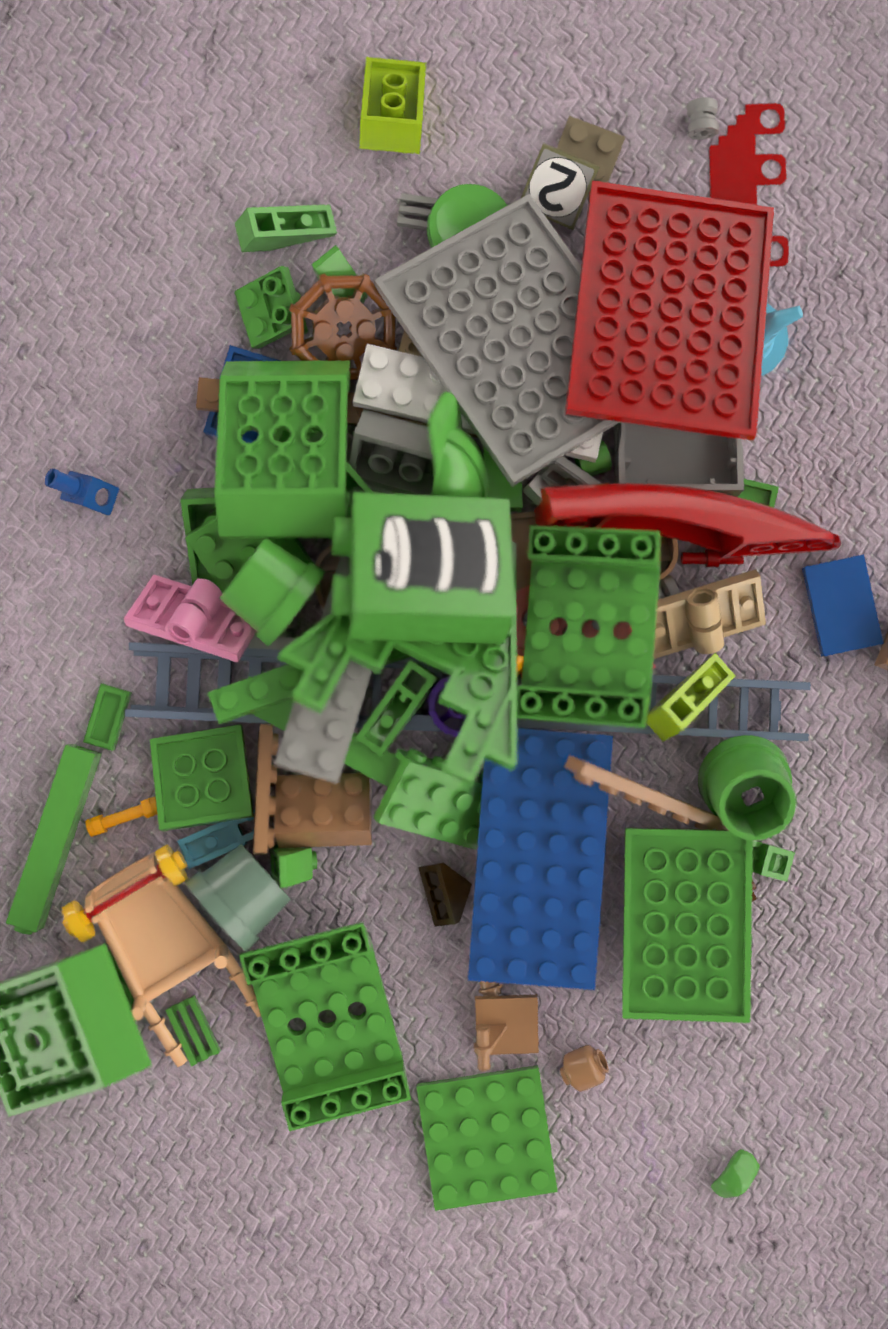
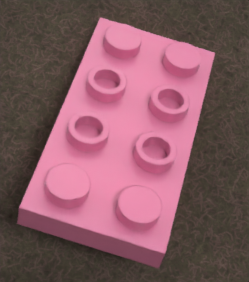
M153 575L124 617L127 627L235 662H239L256 632L219 599L222 595L221 590L213 582L206 579H197L192 586Z

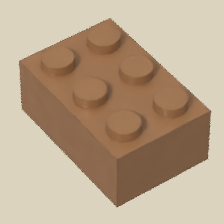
M341 773L338 784L308 775L277 776L274 834L278 848L372 845L371 778L363 773Z

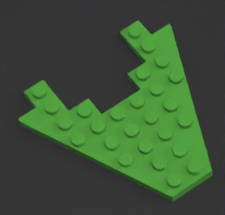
M511 541L515 618L503 644L349 639V615H332L331 613L281 650L279 654L280 661L304 672L292 694L291 700L322 714L349 661H353L380 674L392 649L395 648L451 675L440 696L439 703L467 716L441 772L471 786L484 758L513 771L517 763L516 543Z

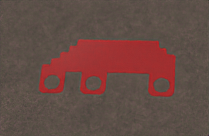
M779 103L746 104L745 114L736 116V125H729L727 127L728 134L726 136H719L718 145L709 146L711 198L757 205V185H781L786 181V158L782 154H756L755 135L781 134L785 130V109ZM772 109L778 113L780 120L776 127L766 128L762 125L760 116L765 110ZM768 160L778 162L781 167V173L775 179H768L762 173V165ZM772 236V242H778L783 247V255L779 260H770V267L785 266L789 262L788 239L785 236Z

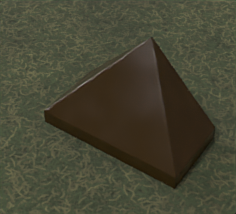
M444 862L418 867L434 927L460 923L472 883Z

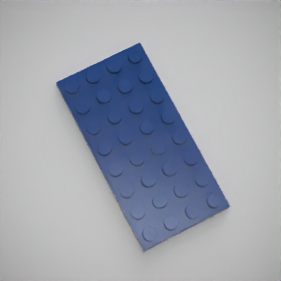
M517 728V763L513 771L484 758L468 981L595 990L609 793L599 789V782L593 781L592 786L574 779L575 772L564 766L569 755L611 772L613 736Z

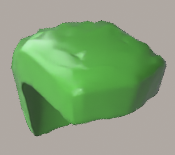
M743 1149L735 1152L724 1171L711 1185L715 1194L722 1198H733L745 1193L754 1181L760 1168L757 1159L753 1154Z

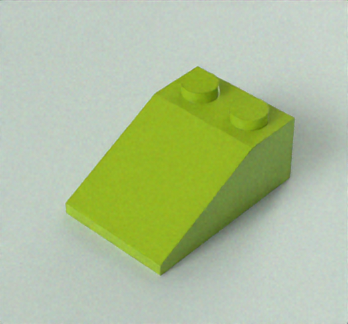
M366 57L359 149L420 154L426 62Z

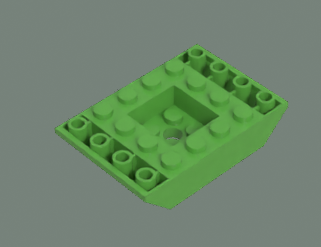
M106 944L0 981V1096L8 1117L105 1088L152 1065ZM33 1033L38 1036L40 1045H37Z

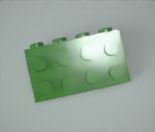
M410 748L409 751L398 749L395 756L401 763L373 818L379 824L476 850L478 848L483 771L481 774L477 773L470 786L441 772L446 762L445 759L439 756H434L433 759L427 758L424 753Z

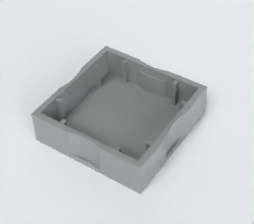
M619 422L614 425V483L675 485L738 497L744 491L743 445L741 439Z

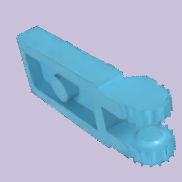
M254 817L220 822L178 840L177 842L188 868L191 869L228 853L240 844L246 845L247 841L253 839L254 829L252 832L243 835L239 824L244 821H251Z

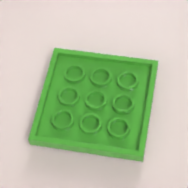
M538 1065L417 1083L416 1087L435 1211L558 1192Z

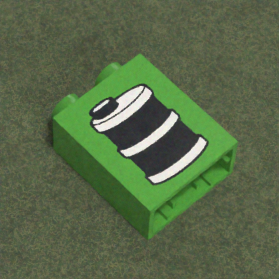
M354 492L350 517L334 516L332 555L349 556V575H333L332 615H349V639L504 643L515 618L509 499Z

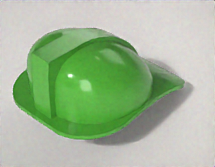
M442 392L428 420L430 443L434 459L432 496L487 498L489 478L483 453L476 441L467 432L462 430V416L456 397L450 392Z

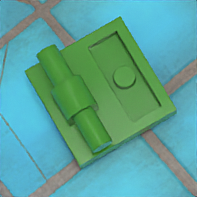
M281 265L234 291L252 348L260 349L292 333L291 312L289 308L301 296L295 290L288 267ZM304 318V334L309 331Z

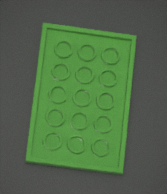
M625 828L622 971L623 1019L751 1022L753 840L737 837L729 830Z

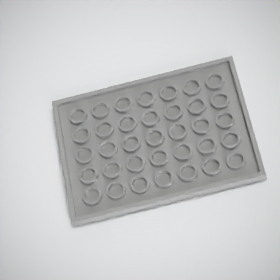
M530 194L374 280V285L444 389L456 397L460 412L512 487L619 423L617 421L565 414L581 265Z

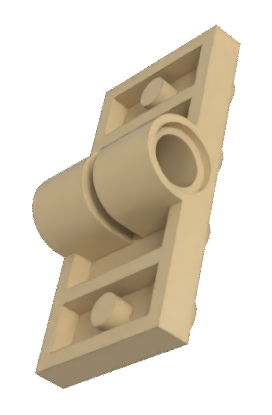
M755 569L658 599L654 659L692 647L698 653L713 654L723 648L724 637L766 625L761 576Z

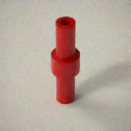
M706 549L705 552L681 553V564H705L706 568H718L720 564L743 565L744 557L720 558V552Z

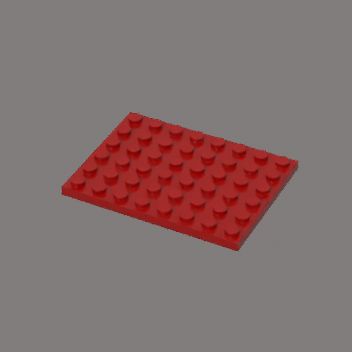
M592 180L565 414L753 441L757 436L774 207Z

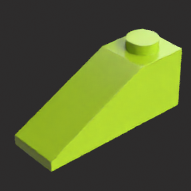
M716 653L712 654L648 712L646 723L663 742L683 731L736 677L735 674Z

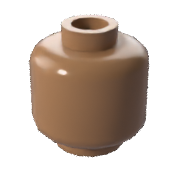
M590 1045L582 1046L565 1054L563 1057V1067L560 1068L564 1083L567 1086L572 1085L579 1092L602 1084L605 1081L606 1073L609 1072L608 1063L602 1051Z

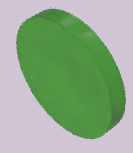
M462 184L450 188L439 197L429 213L427 237L430 247L432 248L508 205L497 193L481 185Z

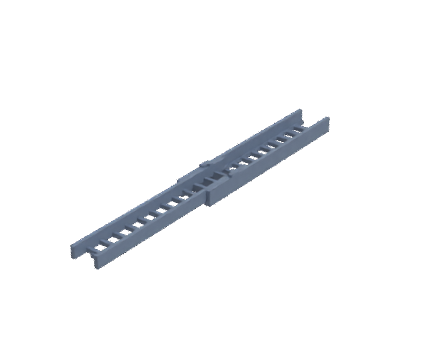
M129 642V650L134 651L133 656L158 657L155 706L131 704L130 709H125V717L217 721L213 708H199L202 659L219 660L217 689L231 684V660L186 645ZM246 648L239 660L249 661L250 677L262 673V662L280 663V667L287 665L279 660V654L282 649ZM413 657L383 666V668L404 669L411 659L434 673L440 680H442V673H445ZM171 658H188L186 707L169 706ZM373 671L371 715L380 704L381 672L378 674ZM652 675L651 699L648 712L656 705L657 684H680L687 676ZM733 679L726 687H740L738 730L717 729V695L708 704L707 729L685 728L676 734L728 738L752 735L770 740L809 741L808 733L778 732V721H781L780 689L811 690V682ZM749 688L770 689L769 732L747 731ZM253 714L228 721L268 723ZM358 715L355 728H363L370 716ZM414 715L403 729L443 732L434 724L431 716ZM530 719L517 720V728L519 729L538 728L656 734L647 723L645 728L556 721H533Z

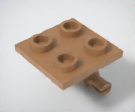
M537 994L475 996L476 1042L474 1043V1052L477 1054L478 1070L487 1071L491 1068L490 1055L539 1053Z

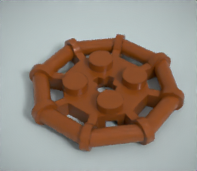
M324 273L319 275L320 279L295 304H291L289 308L292 331V346L289 350L292 355H296L301 361H319L308 350V348L316 345L327 355L325 361L353 360L356 368H351L350 380H358L362 366L359 357L365 352L367 344L397 350V346H395L396 317L379 294L374 283L370 280V275L363 273L361 276H326ZM355 288L353 295L347 297L334 296L332 289ZM325 292L327 299L315 312L309 310L308 308ZM365 292L379 308L370 311L360 301L362 294ZM384 317L383 339L375 337V320ZM304 318L312 320L313 332L312 337L304 340ZM340 321L343 324H346L348 321L351 323L349 327L350 332L347 335L336 334L339 331L336 325Z

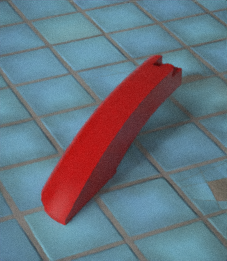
M611 483L543 487L540 489L542 502L534 510L536 526L660 531V536L689 542L720 552V558L832 551L841 546V540L838 535L782 510L728 494L675 485Z

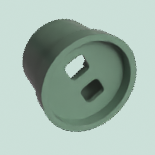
M240 844L205 872L198 871L185 881L187 887L207 912L246 952L260 939L258 934L291 901L286 892L278 886L271 875L243 844Z

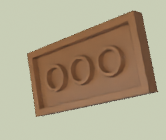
M260 724L258 732L253 855H266L267 848L272 849L274 846V828H268L269 817H274L276 796H270V786H275L277 766L271 764L272 755L276 756L278 752L279 733H273V725Z

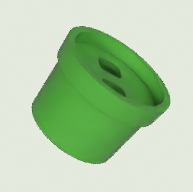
M265 537L219 599L256 630L254 635L268 647L282 633L307 601L323 577L325 570L311 562L304 563Z
M736 736L716 745L703 759L698 772L699 793L710 811L720 818L724 826L732 834L746 840H764L777 835L788 826L796 810V795L792 787V774L787 758L777 745L758 736ZM754 787H759L764 795L763 799L752 805H746L741 797L742 793Z

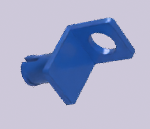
M54 468L50 469L45 477V485L47 487L62 492L60 495L61 500L87 507L104 515H111L119 493V487L93 476L73 471L65 474ZM104 488L108 492V500L104 505L99 506L95 499L96 493Z

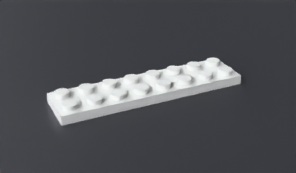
M367 344L353 399V406L428 423L430 413L442 392L447 391L423 357ZM461 413L462 430L475 434ZM602 433L565 456L596 462Z

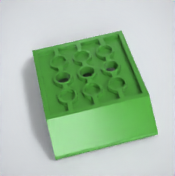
M350 361L226 362L220 375L215 503L220 539L265 537L332 538L334 516L348 517L346 458ZM285 430L291 433L289 440L284 443H278L274 440L275 434L279 431ZM318 430L323 433L320 441L311 443L306 440V435L310 431ZM248 431L259 433L257 440L252 443L242 441V437Z
M530 526L528 558L532 561L522 686H517V719L645 728L651 699L658 609L660 531ZM556 619H564L568 625L567 631L561 636H555L551 632V624ZM590 620L596 621L599 624L598 634L592 638L585 637L582 633L583 625ZM621 622L628 623L632 628L631 635L625 640H619L614 636V628Z
M364 922L240 953L239 956L247 984H252L281 1083L283 1091L281 1104L289 1131L411 1100L401 1047L373 944ZM360 1002L365 1005L366 1011L361 1015H354L348 1008L352 1003ZM324 1010H330L335 1013L336 1019L331 1023H325L320 1020L318 1015ZM293 1018H301L306 1023V1027L300 1031H295L290 1028L289 1021Z

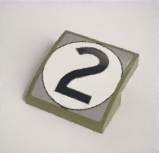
M543 143L521 198L530 194L548 220L574 230L590 193L592 180H595L600 167Z

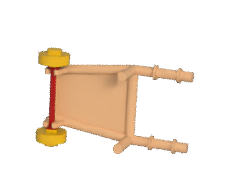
M166 844L155 852L120 870L90 890L85 897V909L76 900L63 906L62 914L64 919L62 923L68 934L75 936L82 943L96 935L92 922L98 924L134 999L131 1010L134 1019L140 1020L143 1016L149 1023V1031L153 1030L166 1049L164 1054L170 1056L175 1065L180 1067L187 1062V1058L180 1049L182 1044L180 1042L176 1043L164 1024L166 1019L158 1015L150 1002L151 1000L214 962L215 966L219 969L226 967L230 974V981H235L245 997V1005L247 1007L250 1006L257 1017H261L254 988L252 985L247 984L243 967L239 966L227 945L178 887L179 884L188 880L184 869L188 866L182 854L178 850L174 852Z

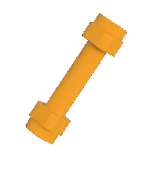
M156 796L140 801V805L105 817L101 814L86 819L85 824L89 835L94 837L108 832L110 827L143 816L149 818L158 815Z

